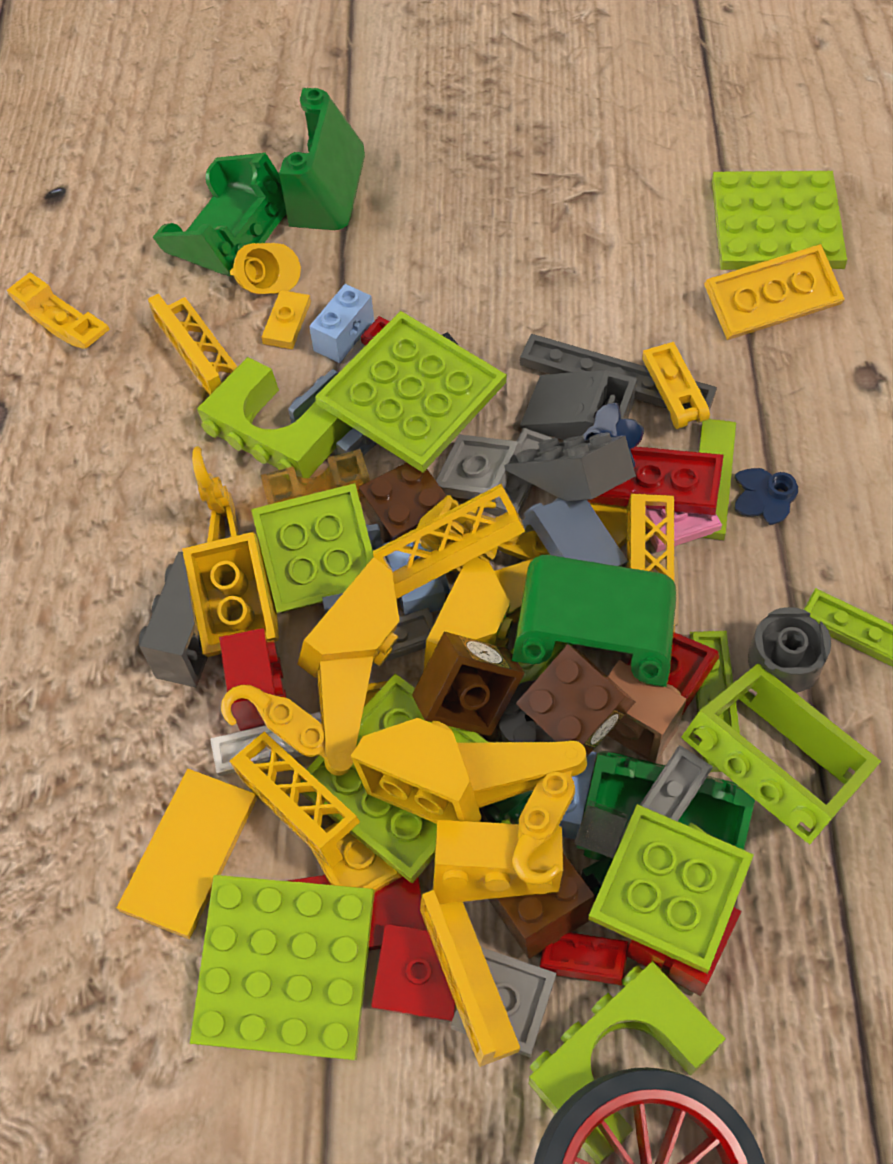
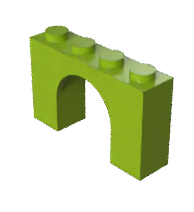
M247 357L197 408L202 420L201 426L210 436L214 438L218 436L226 440L234 449L238 451L244 450L252 454L260 463H269L278 468L286 477L291 478L293 476L305 483L337 448L336 443L353 427L318 406L316 401L298 420L288 426L278 429H263L254 426L252 422L255 416L279 391L271 368Z
M652 961L644 969L639 965L634 967L623 978L622 984L625 987L616 996L612 997L610 993L604 995L592 1007L591 1011L595 1015L585 1025H582L579 1021L574 1023L560 1038L564 1044L554 1054H551L549 1050L543 1052L529 1067L533 1073L529 1076L528 1084L549 1109L556 1114L560 1107L575 1092L594 1081L591 1071L592 1051L597 1043L611 1032L620 1029H636L651 1035L690 1076L721 1047L726 1038ZM618 1111L604 1120L620 1144L634 1130ZM598 1127L591 1132L582 1145L597 1164H602L614 1152Z

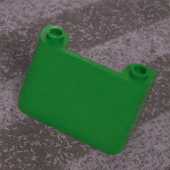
M303 88L300 96V105L302 110L305 111L309 153H291L284 158L279 172L289 227L340 230L348 225L351 218L365 159L364 144L326 91L319 88Z
M266 152L215 158L205 175L206 184L213 197L186 231L183 232L174 223L162 225L153 236L158 246L167 254L217 273L232 276L230 275V270L233 268L237 252L244 245L265 243L286 215L280 175Z
M553 555L535 557L527 569L512 661L527 664L546 662L553 653L555 641L631 653V671L636 679L646 684L666 687L671 665L676 585L668 575L657 572Z
M599 751L576 847L584 849V856L601 860L617 851L619 846L615 842L630 821L636 805L641 804L666 765L613 752ZM707 776L678 822L687 826L693 823L706 834L744 850L755 799L735 782Z

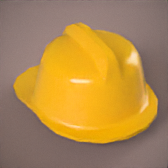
M252 243L244 245L237 252L230 275L234 276L237 283L250 293H279L280 290L289 291L297 284L300 278L301 266L294 251L284 244Z

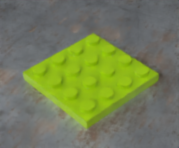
M833 171L713 172L712 189L721 270L742 269L819 244L822 245L832 269H845L847 254Z
M400 311L315 398L318 406L423 473L506 384L507 374Z
M396 673L364 706L356 746L365 735L415 718L425 720L412 696L415 688ZM448 726L453 731L457 743H489L475 732ZM318 756L306 769L357 816L360 823L349 833L408 881L413 883L435 858L437 824L368 795L354 763L346 774L336 776L326 769L324 758ZM316 792L301 793L316 805ZM327 814L337 823L344 819L340 814Z
M214 875L189 1044L357 1060L375 890Z

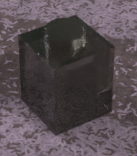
M589 800L574 844L614 858L628 814Z

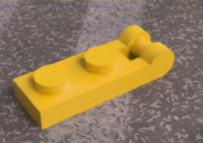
M670 342L643 350L642 360L670 412L674 427L679 429L687 426L690 421L702 422L709 420L710 411L675 343ZM689 402L692 407L684 409L682 404Z

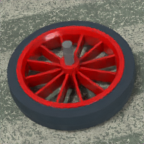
M650 1067L620 1070L600 1077L575 1092L560 1107L548 1124L534 1159V1164H575V1162L578 1164H591L577 1156L587 1137L598 1127L622 1163L634 1164L604 1121L617 1111L633 1106L640 1164H652L644 1104L654 1103L674 1109L655 1164L669 1163L685 1115L700 1126L708 1137L677 1164H696L714 1147L717 1149L723 1164H765L751 1130L738 1112L722 1096L691 1077L666 1069Z

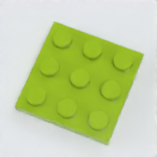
M355 483L251 509L277 614L323 603L322 597L344 593L374 557Z
M637 804L591 909L588 920L707 974L754 854Z

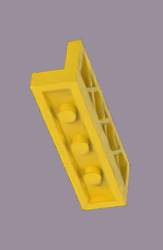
M159 293L148 298L154 320L207 393L211 395L221 384L218 373H232L237 368V365L186 297L170 305L165 303ZM185 310L188 315L185 322L177 319L175 314ZM188 332L202 333L200 342L194 341ZM203 352L217 353L216 361L209 362Z
M501 483L374 550L373 556L392 570L385 556L396 550L410 554L407 565L395 571L392 570L396 599L526 531L519 514ZM500 496L507 512L496 518L482 515L485 503ZM478 508L476 513L470 512ZM461 516L474 520L471 531L464 535L449 532L453 520ZM479 522H484V523H485V524H483V525H481V526L478 527ZM445 525V529H444V530L438 529V528H440V527H442V526ZM428 533L442 537L439 548L431 552L418 549L420 538ZM447 538L452 540L446 544ZM411 542H413V546H412V547L406 546V545L410 544ZM415 555L420 556V558L414 560Z
M631 494L627 505L628 563L626 568L652 571L655 568L659 573L668 575L674 581V496ZM645 505L665 506V518L658 525H655L645 515ZM645 526L650 530V532L647 533L646 535H645ZM664 526H665V534L660 530V529H662ZM654 535L665 544V552L657 559L645 549V543ZM645 559L651 564V565L648 566L646 569H645ZM664 559L665 568L660 564ZM674 620V631H673V635H674V633H675V620Z
M265 731L229 761L241 781L253 793H256V796L331 869L344 859L336 843L360 823L359 819ZM267 746L271 750L270 762L254 764L251 759ZM293 771L292 783L276 785L277 772ZM316 792V805L299 807V793ZM340 814L344 819L328 833L321 828L323 815Z
M434 890L423 893L420 911L479 1067L518 1053L520 1045L463 902L439 904Z

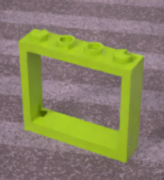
M759 663L704 706L681 736L685 742L809 845L881 763V760L774 675L765 670ZM751 688L757 692L756 696L749 691ZM740 699L845 785L826 805L723 721L719 715ZM695 735L699 736V737L702 739V741L700 742V741H699L697 738H695L694 736H695ZM849 768H851L852 770H854L855 773H854V774H851V773L848 771ZM800 822L812 830L810 832L800 825Z

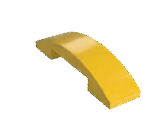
M31 272L7 289L12 299L33 319L61 340L77 348H88L110 330L106 323L91 313L87 312L83 315L54 295L50 286Z

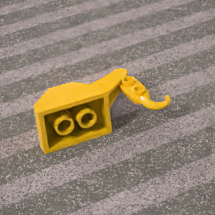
M196 446L192 451L193 469L202 502H207L208 508L211 510L207 543L182 548L203 655L211 657L221 654L219 640L221 636L264 628L268 641H279L277 612L258 538L254 532L239 535L231 493L228 492L226 485L222 486L219 476L214 477L211 473L207 472L202 457V449ZM224 517L228 518L231 533L229 538H225Z
M489 501L485 503L484 508L494 509L496 503ZM478 508L470 512L476 513ZM529 531L520 534L498 546L499 551L525 560L524 562L496 571L493 570L490 562L478 557L463 565L426 640L423 672L444 631L507 648L509 643L507 636L511 626L519 621L528 566L535 557L550 555L536 532Z
M373 557L303 641L297 665L318 679L321 723L290 699L264 693L252 685H239L233 687L225 694L221 702V712L224 719L230 725H235L236 719L231 713V706L237 699H247L255 705L267 728L302 755L323 757L325 767L331 774L336 776L346 774L353 764L351 755L357 744L372 665L375 663L380 667L392 652L393 648L391 647L398 639L394 632L400 620L392 570Z
M420 718L391 726L361 738L351 755V759L366 793L436 824L437 820L480 822V807L533 790L519 817L518 842L512 858L514 871L520 879L528 884H546L556 878L561 870L559 864L553 865L550 870L544 873H537L529 868L528 860L533 851L555 834L575 795V785L572 777L581 774L587 767L586 750L581 743L577 741L457 743L453 731L447 725L439 721H432L430 723Z

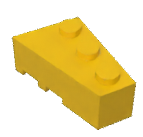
M437 820L433 890L439 904L559 892L563 873L562 827L558 826L555 834L533 851L528 860L529 868L537 873H544L555 864H559L561 870L556 878L550 882L534 885L520 879L513 867L512 858L518 842L519 824Z

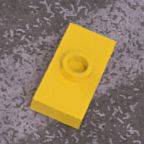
M280 290L261 336L263 344L293 350L311 304L310 295Z

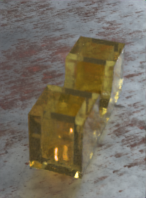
M361 449L328 457L327 470L313 478L297 476L294 466L260 475L268 505L354 483L360 500L359 486L370 481Z

